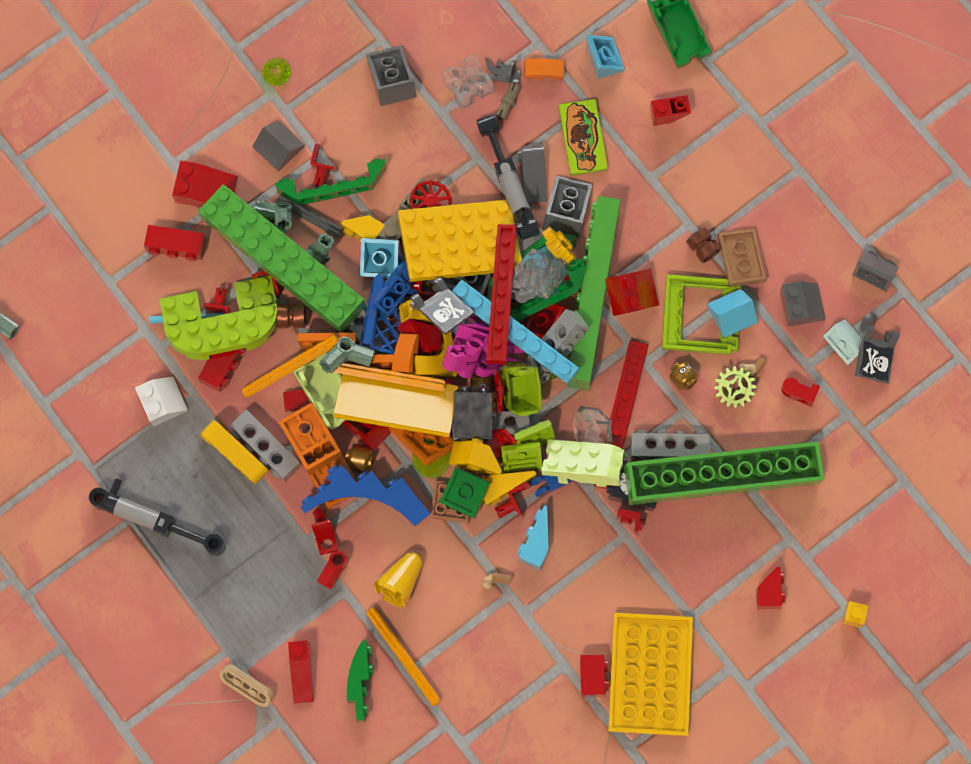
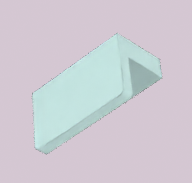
M846 320L835 324L823 336L847 365L851 364L858 357L860 336Z

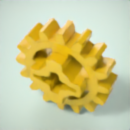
M548 227L542 232L547 240L545 242L546 247L558 260L562 258L569 264L576 259V256L571 251L573 249L571 242L561 231L556 233L555 230Z

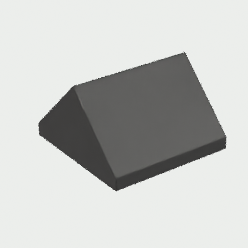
M277 121L262 128L252 147L277 171H280L305 145L282 123Z

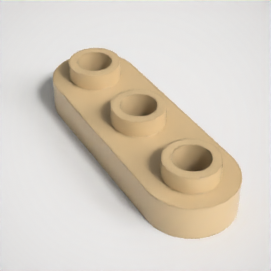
M226 665L220 671V679L224 684L255 704L266 707L272 702V691L237 667Z

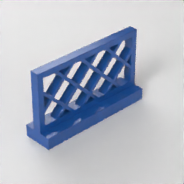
M376 275L370 286L359 345L375 350L377 353L394 355L395 351L391 345L396 343L399 338L394 329L401 324L400 315L397 312L399 307L390 314H394L399 321L392 326L386 318L388 316L384 315L373 304L386 282L383 280V277ZM411 288L407 293L413 296L418 291ZM383 320L388 327L382 332L377 326V322ZM391 331L395 340L388 342L383 334ZM380 337L385 345L382 347L374 346V339Z

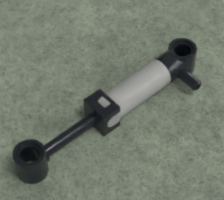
M495 114L476 119L481 136L489 137L498 162L494 163L495 173L517 225L520 239L525 240L540 235L537 222L532 215L517 176L512 157L504 158L495 133L499 132L500 128Z
M118 478L114 480L109 492L98 487L89 493L90 503L98 510H103L167 538L170 532L201 543L212 556H220L225 551V542L218 534H210L204 537L174 525L176 520L171 515L157 512L116 495L122 483V480ZM104 495V500L96 503L97 496ZM213 541H219L220 544L217 549L210 548V544Z

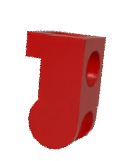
M790 377L784 380L781 391L784 396L812 407L820 386L813 383L812 387H808L799 383L797 379Z

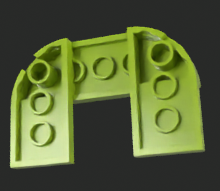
M265 276L234 283L239 311L202 319L197 291L161 298L160 305L164 330L171 347L176 352L184 354L186 358L208 360L210 359L209 355L247 348V351L262 346L268 341V337L278 326L277 301L272 277Z

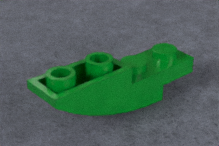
M366 640L361 641L355 652L347 680V702L355 703L357 722H366L365 717L369 716L368 704L364 705V697H367V686L363 685V682H371L370 676H374L373 664L369 665V657H372V647L368 645Z

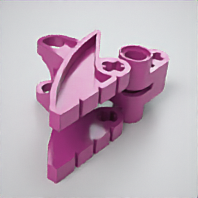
M473 314L468 318V324L459 325L452 346L447 348L442 366L448 371H457L464 378L472 377L474 372L481 377H494V370H499L503 364H487L489 325ZM508 340L507 354L524 352ZM507 357V362L518 361L516 359Z

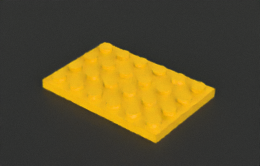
M507 200L398 210V220L409 282L433 280L438 277L443 279L494 273L497 225H515ZM516 234L514 271H520L523 269Z
M614 613L608 732L688 737L693 617Z

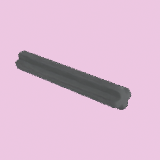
M282 194L278 196L276 202L290 203L292 205L291 212L337 238L343 233V229L340 226Z

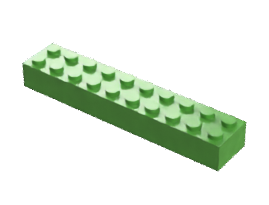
M224 184L198 211L205 223L339 333H343L365 309L366 303L364 298Z
M598 196L597 202L592 204V214L588 229L589 237H587L585 254L588 256L584 255L583 258L587 269L579 287V290L582 292L577 294L576 308L579 310H575V312L581 315L589 329L567 355V359L580 369L567 385V388L590 390L607 287L605 279L609 275L620 199Z
M819 442L627 462L624 466L629 505L815 485L825 480Z

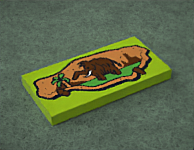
M596 99L559 104L570 175L576 176L608 171Z

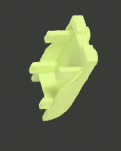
M324 353L311 363L293 371V374L310 402L314 404L326 427L335 429L345 421V419L334 418L342 376L340 373L333 372L331 374L322 370L319 362L327 354Z
M548 440L546 452L549 456L547 460L543 461L542 475L557 476L558 482L562 484H568L569 479L580 483L596 484L598 487H607V485L620 486V470L623 466V457L626 458L625 450L610 444Z

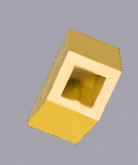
M370 215L343 220L341 223L344 234L351 238L354 236L359 239L358 242L360 244L361 238L378 239V234L385 226Z

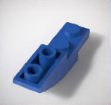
M406 259L398 264L373 303L386 316L391 314L411 289L410 285L413 282H409Z

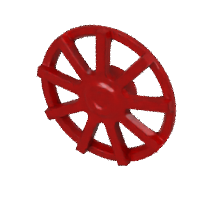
M432 180L418 183L412 190L410 206L412 209H418L423 206L425 208L444 206L439 203V201L448 200V205H452V196L444 184ZM429 185V193L422 186ZM432 185L440 187L436 193H433ZM417 189L423 193L424 197L414 195ZM444 190L447 196L438 197L439 193ZM413 199L422 200L423 203L414 207Z
M494 370L497 413H502L504 388L503 383H501L499 370Z

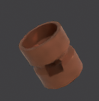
M706 227L696 231L686 241L692 251H697L696 256L701 263L711 260L721 251V247L716 240H711L712 235Z
M278 304V329H287L291 325L294 328H305V304H293L292 307L288 304Z

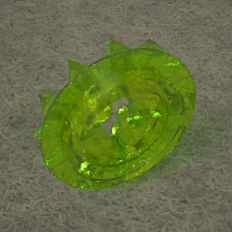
M276 57L268 59L266 63H263L261 73L266 83L272 86H280L289 80L291 68L284 59ZM277 67H279V71L281 72V74L275 73V75H273L272 69H276Z

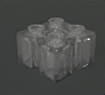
M474 54L463 59L460 67L456 68L453 65L442 72L443 82L450 92L454 90V98L462 110L475 103L474 97L479 95L480 98H483L494 91L493 82L486 72L482 73L481 64Z
M531 249L525 256V261L521 260L515 267L513 286L523 291L532 290L534 295L548 299L554 292V287H558L564 280L566 261L553 256L551 259L547 258L545 253Z

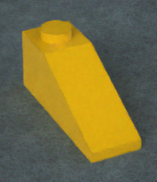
M535 471L481 477V479L491 483L483 500L487 508L507 497L508 492L535 479Z

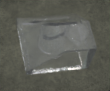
M580 406L573 416L574 441L612 445V420L599 408Z

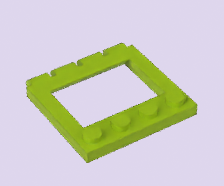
M667 274L662 350L731 355V352H738L739 337H732V335L723 338L720 333L719 343L682 340L684 287L722 290V297L741 289L742 286L729 287L727 279Z

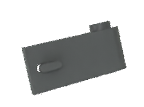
M544 145L523 146L518 151V162H522L523 186L527 202H547Z

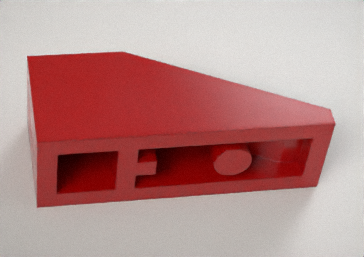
M308 640L288 642L294 704L314 702L310 643Z

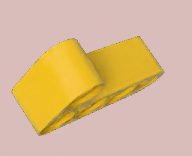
M211 420L199 433L209 445L219 451L253 484L256 485L269 471L217 421Z

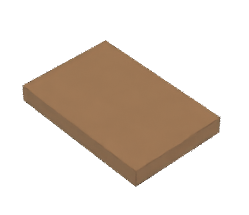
M755 228L718 233L717 237L721 247V255L729 287L766 282L767 277Z

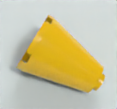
M414 552L404 555L374 582L373 589L377 594L381 592L385 595L383 599L398 608L402 606L405 608L422 568V558Z

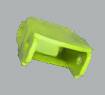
M509 361L499 368L501 383H503L504 388L502 403L518 416H527L541 411V385L538 368L518 361Z

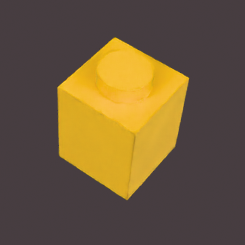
M849 601L845 607L842 624L862 628L865 625L868 606Z

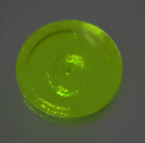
M424 441L429 445L434 444L433 441ZM448 452L432 464L426 466L413 453V466L425 478H438L449 469L451 455Z

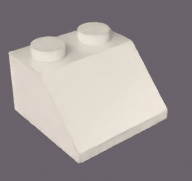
M174 377L154 379L135 387L153 427L188 411Z

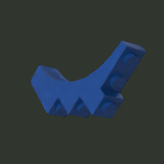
M334 465L327 471L329 475L326 476L330 484L327 485L325 482L316 489L319 493L314 497L311 495L307 496L301 501L303 505L300 507L304 513H307L316 506L330 500L345 497H362L376 500L392 507L401 513L413 526H416L430 515L402 477L399 480L396 477L387 483L388 488L386 489L372 471L370 473L365 471L357 477L359 481L356 483L343 465L339 467Z

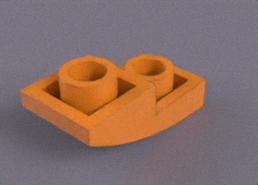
M546 58L525 59L524 77L542 80L544 77L562 80L564 78V60Z
M400 334L394 352L392 371L412 373L414 354H418L419 335Z

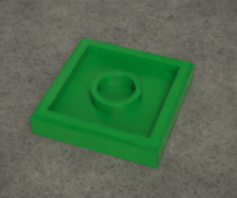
M455 467L440 499V503L472 518H476L491 483Z

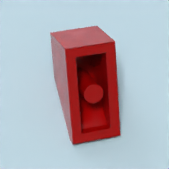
M411 319L398 325V329L402 334L419 335L418 352H421L422 355L429 356L440 350L441 331L436 326Z

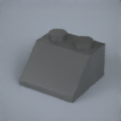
M864 250L852 276L887 292L899 267L893 261L883 260L876 253Z
M799 281L782 284L780 294L788 327L825 320L817 283Z

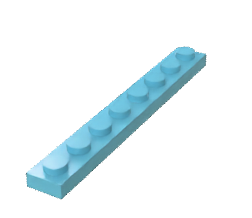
M461 279L452 292L477 317L489 325L491 301ZM510 316L508 340L568 385L580 371L579 367Z

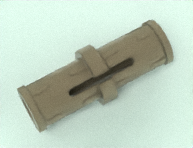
M510 83L505 96L501 98V104L495 114L497 119L500 120L502 118L501 121H505L510 109L514 107V101L521 90V87L517 84L514 87V83Z

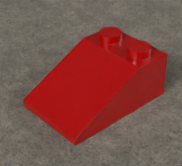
M180 160L172 196L175 203L202 207L223 184L232 192H235L238 176L199 163Z
M651 268L605 279L613 316L659 306Z

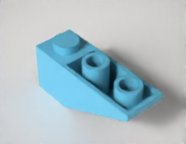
M545 505L542 510L538 509L534 518L537 521L534 527L530 526L527 531L526 537L528 539L526 544L522 543L517 552L520 555L519 561L538 570H541L549 553L547 506Z

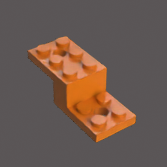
M298 333V343L301 351L304 352L332 335L337 336L338 339L349 337L357 345L358 339L356 333ZM373 355L369 367L392 371L394 355ZM350 360L344 362L349 364L365 366Z
M313 403L278 421L316 489L325 482L327 485L330 484L326 478L329 475L327 471L334 465L338 467L343 465L357 483ZM304 424L310 426V431L306 434L300 432V427ZM350 497L325 502V505L329 510Z
M389 427V430L426 466L452 451L453 443L455 442L450 436L444 437ZM424 441H433L434 444L429 445Z

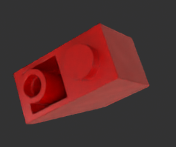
M688 95L651 101L650 112L653 126L673 123L691 114Z
M776 567L757 587V609H781L782 603L786 602L785 591H782L781 584H784V572H781L780 567Z

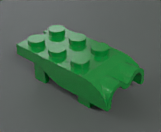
M647 0L651 16L677 69L688 65L690 60L695 57L702 59L711 55L712 51L705 39V34L688 0H656L654 2Z

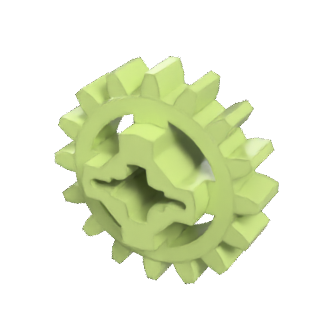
M736 366L733 367V371L726 368L725 375L721 372L719 373L722 377L721 380H715L719 383V386L714 387V389L719 390L716 397L722 396L720 402L724 403L727 401V407L734 404V408H737L739 403L744 407V401L751 402L749 396H755V393L752 392V389L757 388L756 385H752L755 379H749L750 372L744 374V368H741L740 371H737ZM736 374L733 380H725L727 377ZM743 377L748 383V388L742 384ZM738 381V386L741 388L733 393V389L730 386L731 384L735 385ZM722 387L727 388L729 392L728 398L724 395ZM737 395H745L742 399L735 400Z

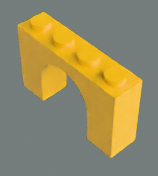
M408 300L399 306L401 323L411 319L435 326L420 311L414 310L410 306L412 300ZM452 331L446 335L441 332L440 350L436 351L434 356H414L412 373L407 372V374L445 381L457 376V371H448L442 366L447 348L452 346L453 343Z

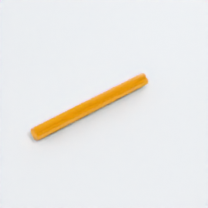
M332 335L242 388L243 395L245 397L254 395L333 349L337 345L338 337Z
M343 363L334 371V373L444 391L446 383L442 379Z
M375 607L370 608L366 612L367 616L432 706L439 704L441 699Z

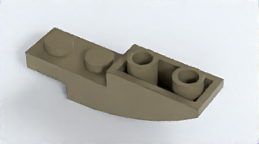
M420 178V179L418 180V182L415 184V186H416L418 183L424 182L425 180H423L422 178ZM429 185L422 186L429 193ZM432 185V189H433V193H434L435 190H436V187H434V186ZM414 187L400 203L398 210L412 209L410 206V195ZM417 189L414 195L424 197L423 193ZM413 199L414 207L423 203L422 200ZM398 210L380 231L378 239H401Z

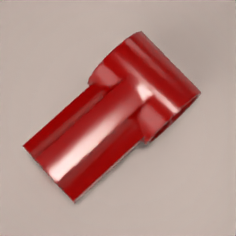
M342 551L332 552L329 561L316 582L332 590L343 569L348 565L347 556ZM343 556V563L335 565V557Z

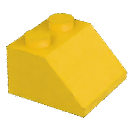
M472 438V440L462 439V441L453 443L449 460L450 465L481 475L501 474L502 470L491 447L483 444L482 440Z

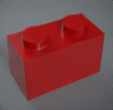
M580 655L581 697H605V692H609V680H605V672H608V660H604V655Z

